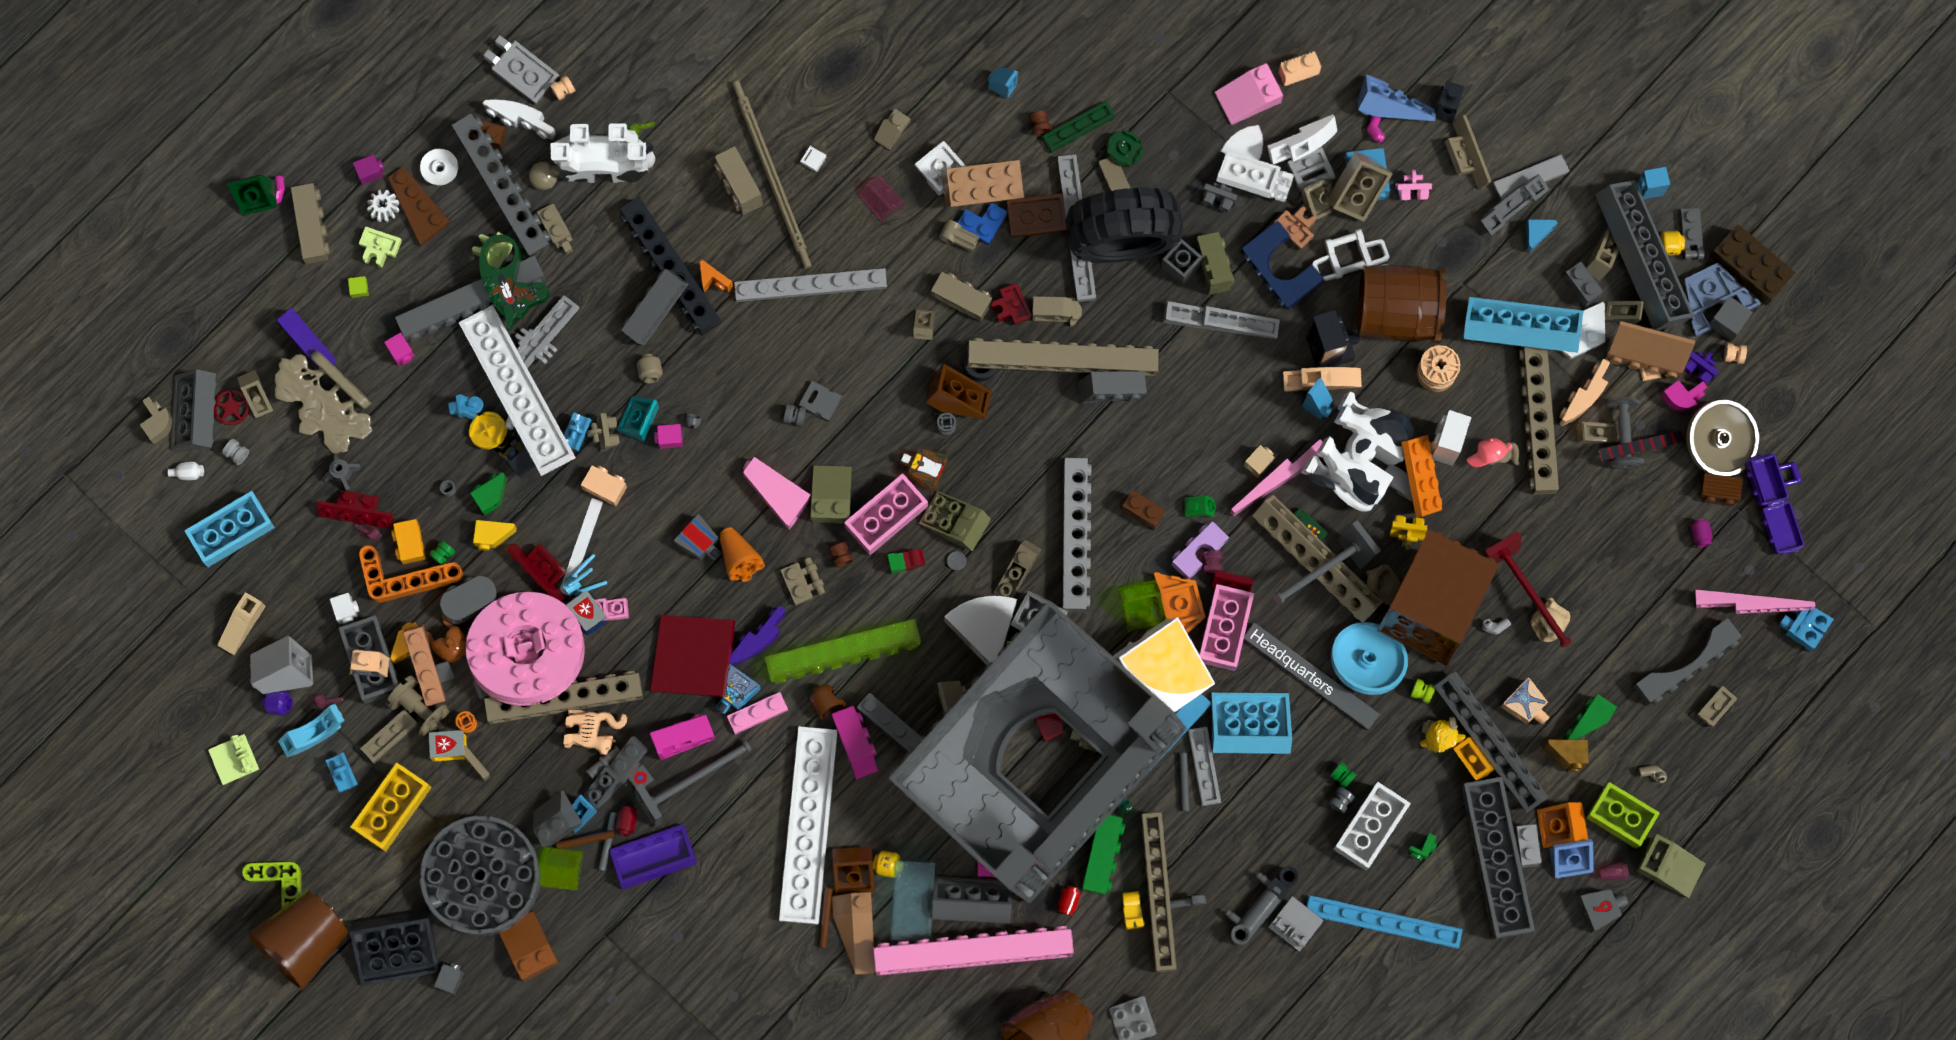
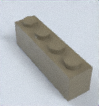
M313 183L291 187L302 258L305 264L328 260L327 254L330 253V247L324 238L327 235V229L325 224L322 225L321 218H324V211L322 207H319L318 200H321L320 190L316 189Z

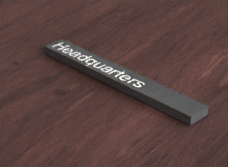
M1256 623L1252 625L1244 636L1243 640L1365 729L1369 730L1380 715Z

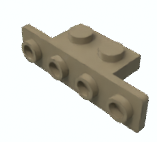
M1461 115L1453 121L1458 137L1448 138L1445 144L1457 175L1472 173L1478 189H1483L1491 183V178L1471 130L1470 123L1466 115Z

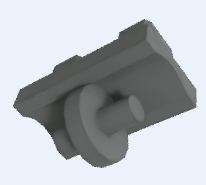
M1215 182L1214 186L1206 184L1202 194L1204 195L1202 204L1212 206L1215 199L1221 202L1219 210L1228 213L1231 207H1234L1238 195L1231 193L1233 188L1226 186L1224 183Z

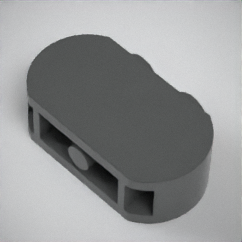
M472 576L464 580V583L460 586L454 585L448 588L440 602L444 618L452 624L460 625L476 617L489 604L497 600L496 587L487 577L477 576L474 578Z

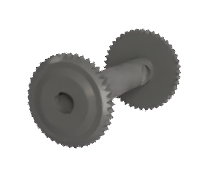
M1615 398L1609 400L1606 404L1607 408L1619 409L1620 411L1618 415L1620 444L1632 442L1628 409L1640 405V401L1636 398ZM1630 454L1612 460L1610 465L1617 469L1636 468L1644 463V459L1631 457Z

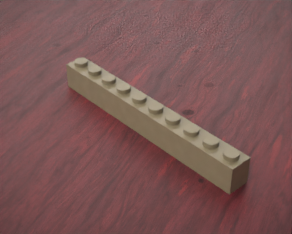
M975 338L969 341L967 345V368L1076 373L1144 371L1145 376H1156L1158 373V349H1153L1152 346L1135 348L1132 345H1125L1122 348L1116 347L1113 344L1100 347L1092 343L1078 346L1077 343L1059 345L1058 342H1048V344H1040L1039 341L1021 343L1020 340L1002 342L1000 339H993L990 342Z

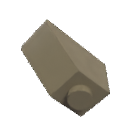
M254 370L238 377L240 388L255 418L272 412L273 408L256 371Z

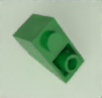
M504 473L494 474L487 483L477 485L473 488V492L470 493L484 516L502 504L507 482Z

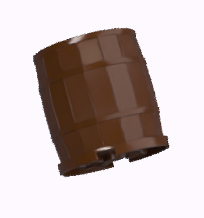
M1387 264L1363 265L1358 293V335L1391 340H1431L1433 343H1440L1443 332L1439 331L1440 325L1444 324L1447 294V280H1443L1442 274H1446V269L1444 267L1430 269L1420 266Z

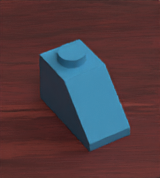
M998 67L995 72H991L987 79L989 81L988 88L1008 99L1017 85L1018 72Z

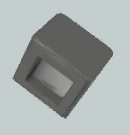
M445 661L435 665L441 683L454 678L449 662Z

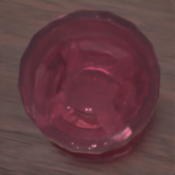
M1204 552V559L1206 560L1204 572L1215 573L1216 570L1223 572V565L1221 564L1223 552Z

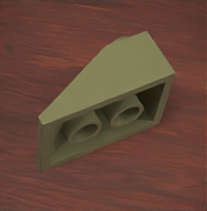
M813 466L811 522L844 523L850 518L852 467Z

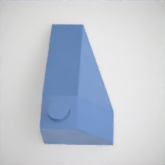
M1366 74L1357 101L1358 110L1361 113L1375 117L1435 121V109L1417 99H1408L1401 90L1395 92L1388 88V83Z

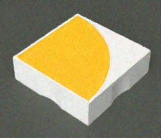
M1178 617L1167 618L1148 631L1140 640L1129 644L1112 656L1174 712L1215 684Z

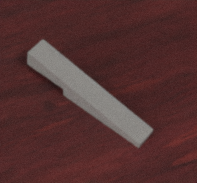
M1168 301L1164 307L1162 323L1277 339L1280 320L1206 306L1202 308Z

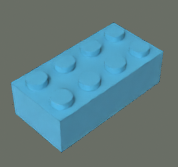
M251 491L186 529L185 533L203 563L210 567L275 527L258 498Z

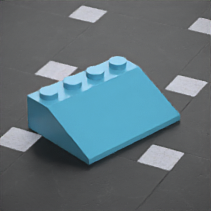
M1289 693L1211 694L1213 753H1291L1292 729Z

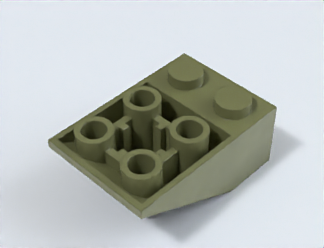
M937 491L919 524L952 543L973 551L991 518L982 509Z
M1656 834L1652 837L1636 872L1689 898L1705 863L1674 842Z

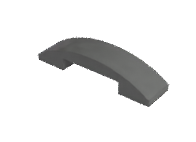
M1538 174L1503 197L1480 221L1492 236L1506 225L1505 222L1532 200L1536 201L1550 189Z

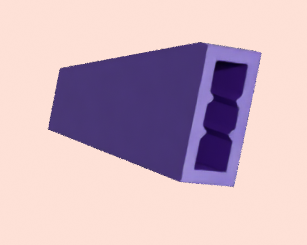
M292 308L277 319V324L318 370L319 366L311 359V354L315 350H318L336 367L334 363L337 360Z

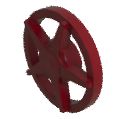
M227 390L215 399L214 414L221 423L237 425L247 418L250 406L243 393L236 390ZM229 394L228 401H226L225 403H219V400L223 396ZM232 394L240 395L244 398V401L236 402L233 400ZM246 404L245 414L241 417L238 413L240 406ZM217 406L223 407L225 411L222 418L217 413ZM228 415H236L239 420L234 422L224 421Z

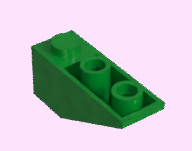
M1599 694L1594 698L1590 697L1585 704L1586 711L1584 714L1579 713L1574 721L1576 726L1573 730L1569 728L1563 738L1566 740H1578L1601 728L1608 722L1617 706Z

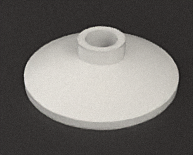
M434 149L423 157L420 164L421 174L430 184L445 185L451 182L457 175V159L448 150ZM443 167L444 169L443 171L438 172L437 168Z

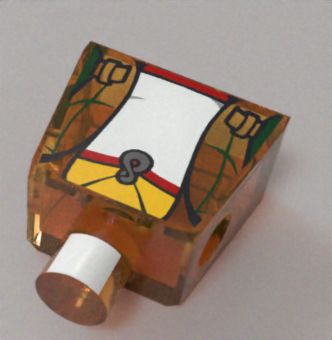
M918 449L915 457L904 453L901 464L910 467L908 476L931 492H935L949 461V456Z

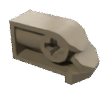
M1033 296L1032 321L1070 322V327H1074L1082 316V308L1075 298Z

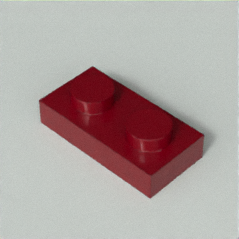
M1216 570L1212 588L1215 589L1218 584L1251 592L1253 579Z

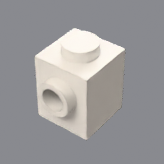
M349 593L330 599L339 624H351L354 622V619L358 618V604L356 600H352Z

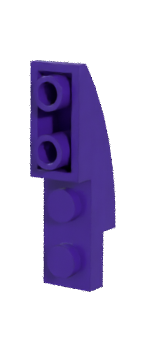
M781 606L777 609L773 608L767 616L769 620L765 625L762 623L757 628L756 636L750 631L747 635L743 634L738 641L739 646L735 650H731L730 664L732 666L742 664L757 656L772 644L781 634L776 626L786 615V610Z

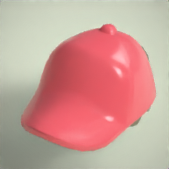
M1489 438L1480 441L1477 452L1468 457L1466 461L1472 467H1482L1487 464L1493 465L1498 462L1506 463L1509 460L1515 465H1520L1518 460L1519 449L1514 442L1503 443L1497 438Z

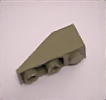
M1024 540L1020 544L994 593L998 596L1014 598L1042 549Z

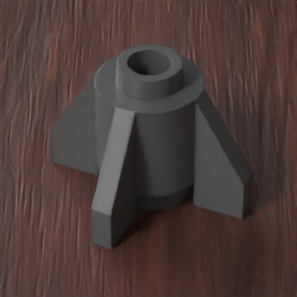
M337 454L333 455L334 461L331 463L329 471L323 476L325 482L333 479L343 482L346 491H351L347 480L350 479L352 472L360 470L361 466L360 464H348L346 461L339 459Z

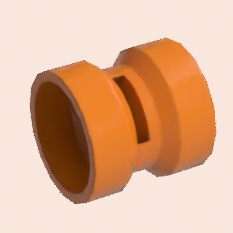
M464 711L457 715L456 725L464 733H472L477 728V720L472 713Z

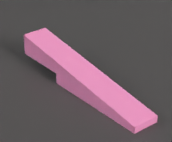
M1317 441L1293 464L1286 459L1234 506L1230 514L1234 517L1301 473L1310 457L1315 455L1321 460L1322 457L1316 453L1322 441Z
M1695 590L1696 608L1735 606L1736 614L1815 610V602Z

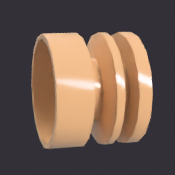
M1437 345L1429 348L1417 366L1416 375L1419 383L1424 388L1433 392L1448 389L1460 371L1459 357L1453 349L1447 346ZM1437 363H1440V366H1443V368L1440 369L1439 366H1436Z

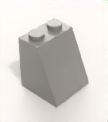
M289 635L250 655V682L262 694L313 685L312 655Z

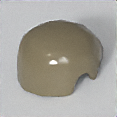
M538 162L532 166L529 171V180L532 186L538 190L546 191L555 185L557 175L550 171L552 164Z

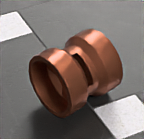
M1038 111L1029 116L1031 123L1034 125V135H1043L1052 130L1051 124L1048 123L1049 116L1047 111Z
M846 542L829 548L830 555L835 559L834 565L836 568L853 562L852 555L848 554Z

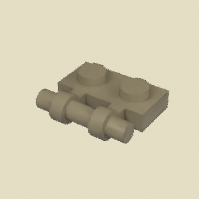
M811 558L804 560L806 567L803 569L800 568L799 563L781 569L782 576L795 606L813 599L811 594L813 590H816L818 595L826 593L823 588V580L819 578L816 571L817 566L813 564ZM808 574H810V577L813 581V583L809 585L807 584L804 577Z

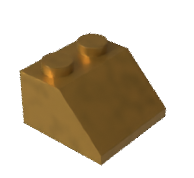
M1548 740L1542 746V750L1562 769H1568V772H1580V769H1583L1589 763L1588 740Z

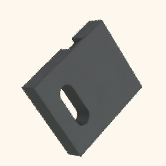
M811 381L799 407L807 408L808 412L829 422L842 399V395L831 392L828 388ZM813 392H818L814 402L809 403L808 401Z

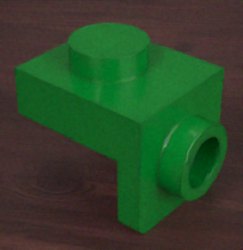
M1206 495L1185 498V517H1214L1216 505L1213 498Z
M1429 833L1421 850L1410 846L1407 852L1411 853L1410 856L1416 860H1425L1430 852H1434L1437 846V842H1435L1437 836Z

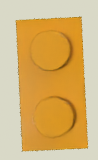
M417 519L394 524L395 530H391L393 541H397L398 548L395 549L397 560L401 559L403 565L426 560Z
M1469 737L1453 748L1475 780L1481 781L1495 770L1473 738Z

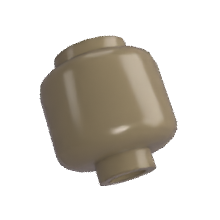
M652 354L643 355L636 363L639 379L647 384L659 381V378L663 375L660 359Z

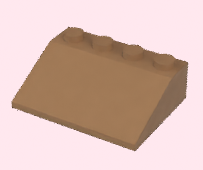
M1621 321L1610 338L1605 359L1610 360L1612 364H1625L1631 369L1644 368L1650 374H1658L1659 372L1665 375L1666 378L1679 379L1688 362L1695 341Z

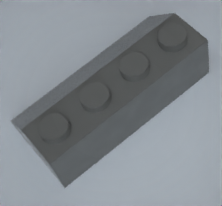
M195 369L175 376L171 450L202 451L212 448L216 373Z
M934 877L932 919L1001 924L1011 923L1012 891L1000 880Z

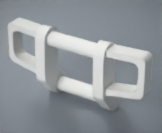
M1358 229L1355 230V233L1333 240H1325L1327 256L1315 260L1312 265L1319 272L1317 265L1329 260L1334 274L1323 277L1325 281L1360 270L1363 265H1377L1386 262L1390 256L1382 239L1365 243L1362 230ZM1356 240L1363 261L1340 268L1334 247ZM1381 246L1384 257L1371 261L1367 247Z

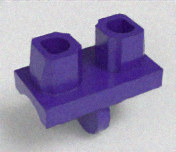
M1692 351L1684 369L1688 374H1691L1695 368L1699 370L1701 374L1697 377V380L1705 384L1713 380L1719 372L1713 367L1716 362L1711 359L1712 352L1708 355L1700 352L1697 355Z

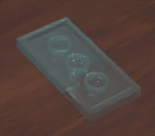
M895 861L891 940L931 941L935 863Z

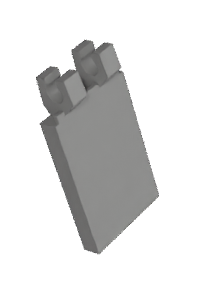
M499 36L495 42L504 52L500 57H497L490 50H487L484 54V59L492 65L491 68L494 73L536 105L551 88L550 84L556 82L559 78V74L515 41L510 44L503 37Z

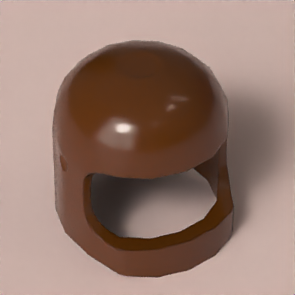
M827 684L816 687L809 696V702L820 719L828 718L833 713L841 711L846 707L844 700L835 698L833 695L834 688ZM838 705L835 709H830L831 707Z

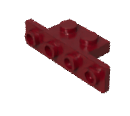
M341 490L337 504L324 501L317 502V516L388 529H392L394 526L392 513L376 511L379 504V496Z
M517 544L509 545L506 548L510 557L522 565L524 572L531 575L535 579V583L540 588H543L548 593V596L561 602L566 601L567 597L555 584L567 571L542 544L537 545L529 555Z

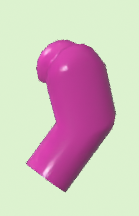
M1372 115L1367 133L1373 141L1380 143L1385 139V135L1378 128L1381 118Z
M276 176L274 179L277 204L282 201L285 191L284 177Z

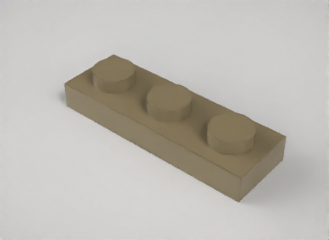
M404 709L360 749L375 764L413 730L418 723Z

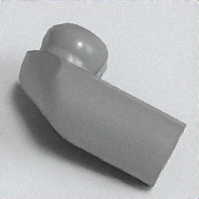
M1506 617L1498 623L1492 622L1490 619H1485L1482 622L1483 630L1495 635L1511 626L1510 621Z

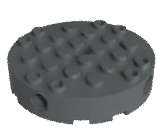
M467 817L448 825L435 836L426 850L421 864V889L430 910L448 927L471 936L495 935L516 925L533 907L541 884L540 863L532 844L519 829L504 820L494 817ZM479 871H484L485 878L480 881L476 880V874Z

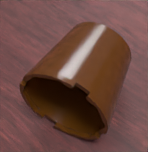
M307 890L251 929L247 935L268 961L273 959L280 966L278 971L298 989L303 990L348 934V930L343 925V920L334 914L335 910L328 903L325 905V902L318 895H314Z

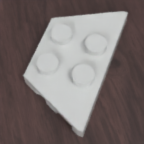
M1604 302L1584 310L1578 353L1562 351L1569 359L1605 343Z

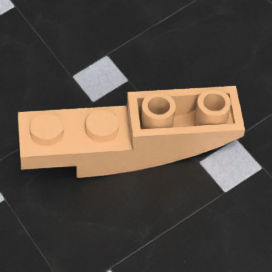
M1603 359L1600 364L1596 363L1591 372L1594 374L1592 380L1588 379L1583 389L1579 388L1577 392L1573 391L1568 399L1570 405L1568 409L1563 408L1559 416L1562 419L1559 425L1564 426L1577 419L1598 399L1608 384L1602 377L1610 364L1609 361Z
M1321 367L1283 372L1285 392L1310 390L1319 378L1323 380L1328 390L1362 388L1361 368Z

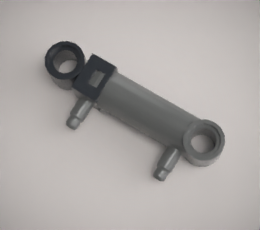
M1284 867L1278 874V879L1275 877L1273 881L1259 872L1256 877L1267 888L1242 918L1234 912L1227 910L1225 915L1236 924L1230 932V941L1234 945H1245L1288 894L1289 888L1297 883L1299 874L1294 867ZM1286 872L1291 873L1293 881H1285L1283 874ZM1235 932H1244L1245 939L1242 941L1237 940Z

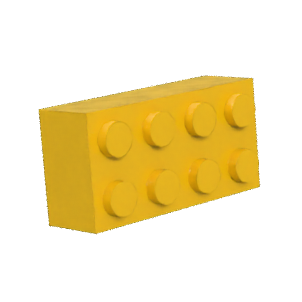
M396 763L351 825V828L386 852L432 787Z

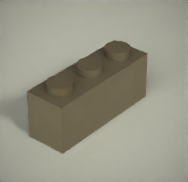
M941 272L931 290L932 297L979 322L982 321L992 303L989 293L984 290L978 291L974 289L972 284L957 280V277L949 272L947 274Z

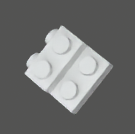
M944 141L915 163V167L927 179V183L939 196L942 193L944 194L941 170L966 167Z

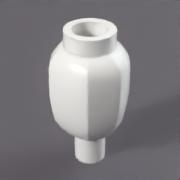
M184 462L177 465L175 469H168L169 477L176 476L180 480H197L200 476L204 475L203 465H198L196 462Z

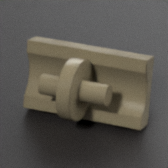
M601 413L600 417L596 418V423L591 424L592 430L587 431V436L593 437L594 443L599 442L601 452L618 446L620 443L618 434L609 435V429L617 427L616 417H610L606 413Z

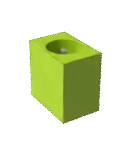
M365 276L348 278L351 298L369 296Z

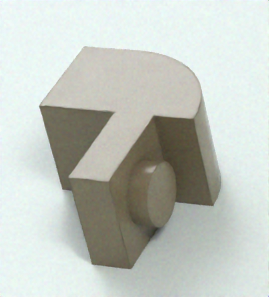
M147 397L143 400V403L152 414V417L141 423L140 426L153 444H155L170 432L172 416L166 407L162 409L157 400L152 401L150 397Z

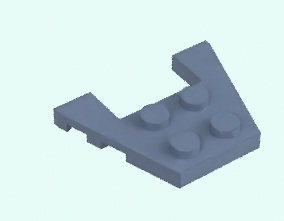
M1719 263L1683 280L1686 298L1694 314V317L1690 318L1694 337L1711 329L1703 311L1726 301L1729 296H1735L1737 301L1749 310L1761 304L1758 299H1754L1745 287H1741L1735 281V278Z

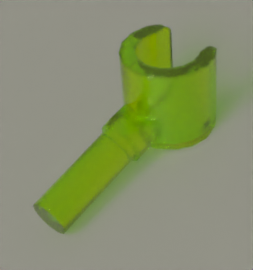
M652 121L641 125L634 123L630 126V130L635 131L640 136V130L655 126V122Z

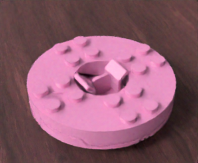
M537 592L514 593L489 604L472 623L466 641L467 661L471 673L480 688L498 701L519 706L532 705V703L535 705L536 702L539 704L540 701L543 703L564 692L579 674L585 655L581 627L573 612L561 601Z

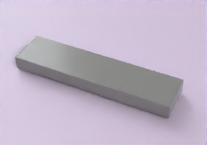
M1559 155L1494 182L1493 186L1501 200L1515 188L1538 174L1544 182H1548L1569 173V169L1563 156Z
M1208 728L1189 729L1188 736L1201 806L1220 804L1221 798Z

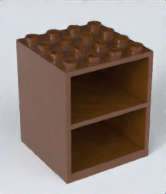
M1429 529L1415 553L1377 631L1446 666L1461 644L1499 564L1490 557L1479 555L1472 548L1462 546L1457 540L1448 539L1439 531Z

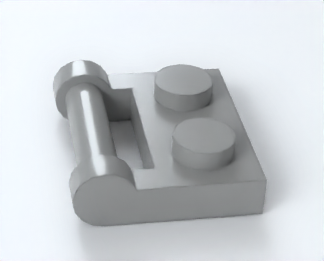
M1319 148L1296 161L1290 160L1287 162L1300 193H1302L1304 188L1319 180L1332 181L1335 179L1334 172L1323 148ZM1324 168L1326 173L1303 182L1301 177Z

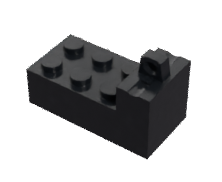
M1336 310L1313 316L1306 335L1316 368L1336 367L1354 361L1355 353L1352 345L1358 344L1360 338L1358 334L1348 336L1344 321L1342 322V318L1340 315H1337Z

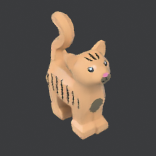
M569 710V717H566V727L578 725L579 733L564 735L565 748L578 745L586 749L595 748L601 755H607L612 747V743H616V740L610 735L598 737L601 721L606 720L610 727L620 729L627 723V716L622 714L620 720L615 721L614 717L607 712L587 713L581 710Z

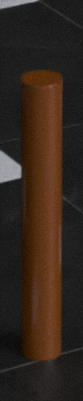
M610 830L556 842L557 849L560 850L615 838V832Z
M825 888L819 940L820 948H827L833 890Z

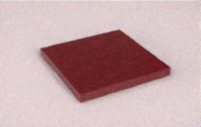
M661 615L651 692L725 697L735 621L729 619Z

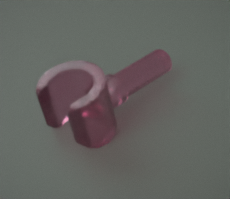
M359 524L355 525L356 529L364 532L372 541H376L382 536L375 527L369 531Z
M324 694L315 697V702L319 708H323L331 703L343 702V697L326 700Z

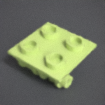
M245 734L232 736L231 740L208 750L222 785L259 770Z

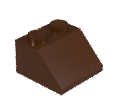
M872 846L832 849L835 894L875 892Z

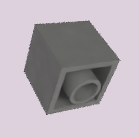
M1181 239L1178 245L1163 258L1161 268L1183 285L1201 265L1203 257Z
M1729 296L1709 325L1713 330L1732 342L1753 312Z

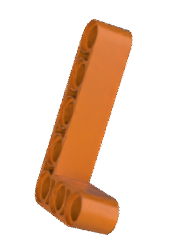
M364 546L359 552L368 593L372 600L377 603L455 584L463 578V571L457 563H447L385 579L380 557L376 549L372 546ZM368 552H373V558L366 560L365 555ZM452 569L458 570V574L455 577L449 576V572ZM373 570H377V577L370 578V572ZM433 574H439L437 581H430V577ZM414 579H420L421 582L418 586H411ZM395 584H402L399 591H392ZM376 589H383V592L380 596H374V591Z

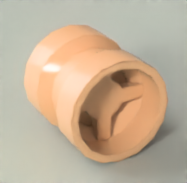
M566 75L559 82L550 84L553 93L559 101L566 94L575 92L571 81Z
M1727 343L1724 350V362L1736 361L1738 364H1744L1747 346H1734V344Z

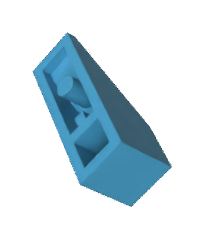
M1319 378L1310 389L1302 406L1319 420L1323 416L1327 418L1334 409L1331 407L1334 401L1322 379Z

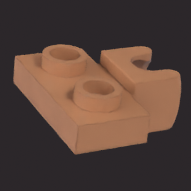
M1301 207L1294 216L1286 210L1277 219L1290 234L1291 238L1289 240L1300 250L1314 237L1309 229L1317 220L1315 216H1312L1310 219L1303 218L1306 210L1305 207Z

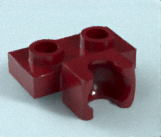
M1017 283L1000 289L1002 298L990 304L992 310H1002V313L997 315V322L999 323L1011 317L1014 325H1017L1032 318V314Z

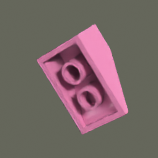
M1267 63L1250 70L1215 92L1231 125L1281 103L1283 94Z

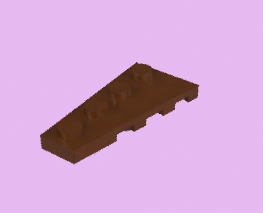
M401 167L388 177L421 247L451 224L404 167Z

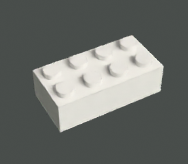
M1377 782L1333 850L1367 871L1411 803Z

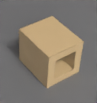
M1260 445L1245 461L1244 467L1259 478L1275 458L1272 456L1273 452L1269 448H1263Z

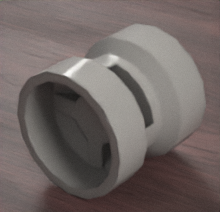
M232 439L226 444L222 454L226 457H231L235 464L240 465L247 458L249 449L245 446H239V442Z

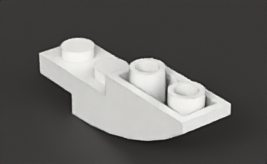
M485 100L483 102L485 112L488 115L501 118V122L509 127L512 125L517 128L521 122L523 127L528 130L532 128L543 139L549 138L553 140L556 135L555 129L543 122V113L532 107L507 100Z
M1331 115L1299 128L1300 133L1268 145L1271 162L1276 164L1288 158L1296 161L1320 148L1337 132L1335 116Z

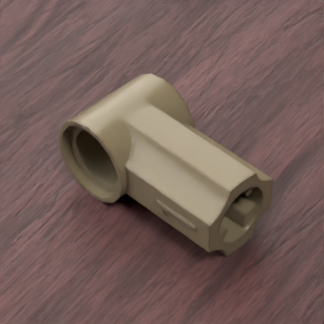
M952 220L946 221L939 235L942 241L948 244L959 245L971 252L975 249L979 240V236L963 229L960 224Z

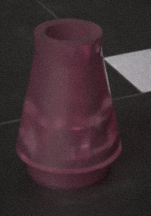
M1622 861L1600 869L1601 880L1625 881L1626 878H1629L1627 863H1622Z

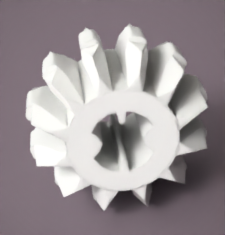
M378 190L377 196L372 194L373 200L367 201L368 205H370L367 210L371 212V217L373 219L377 217L378 222H381L383 218L388 222L389 216L395 219L393 212H399V208L396 207L399 205V201L395 200V194L390 195L388 190L384 194H382L381 190Z

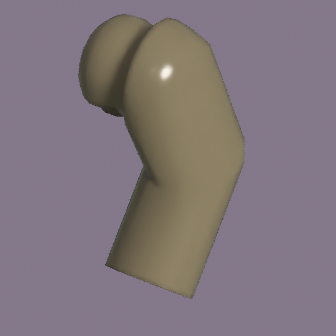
M1657 765L1638 768L1640 777L1651 776L1659 783H1664L1667 780L1665 771Z

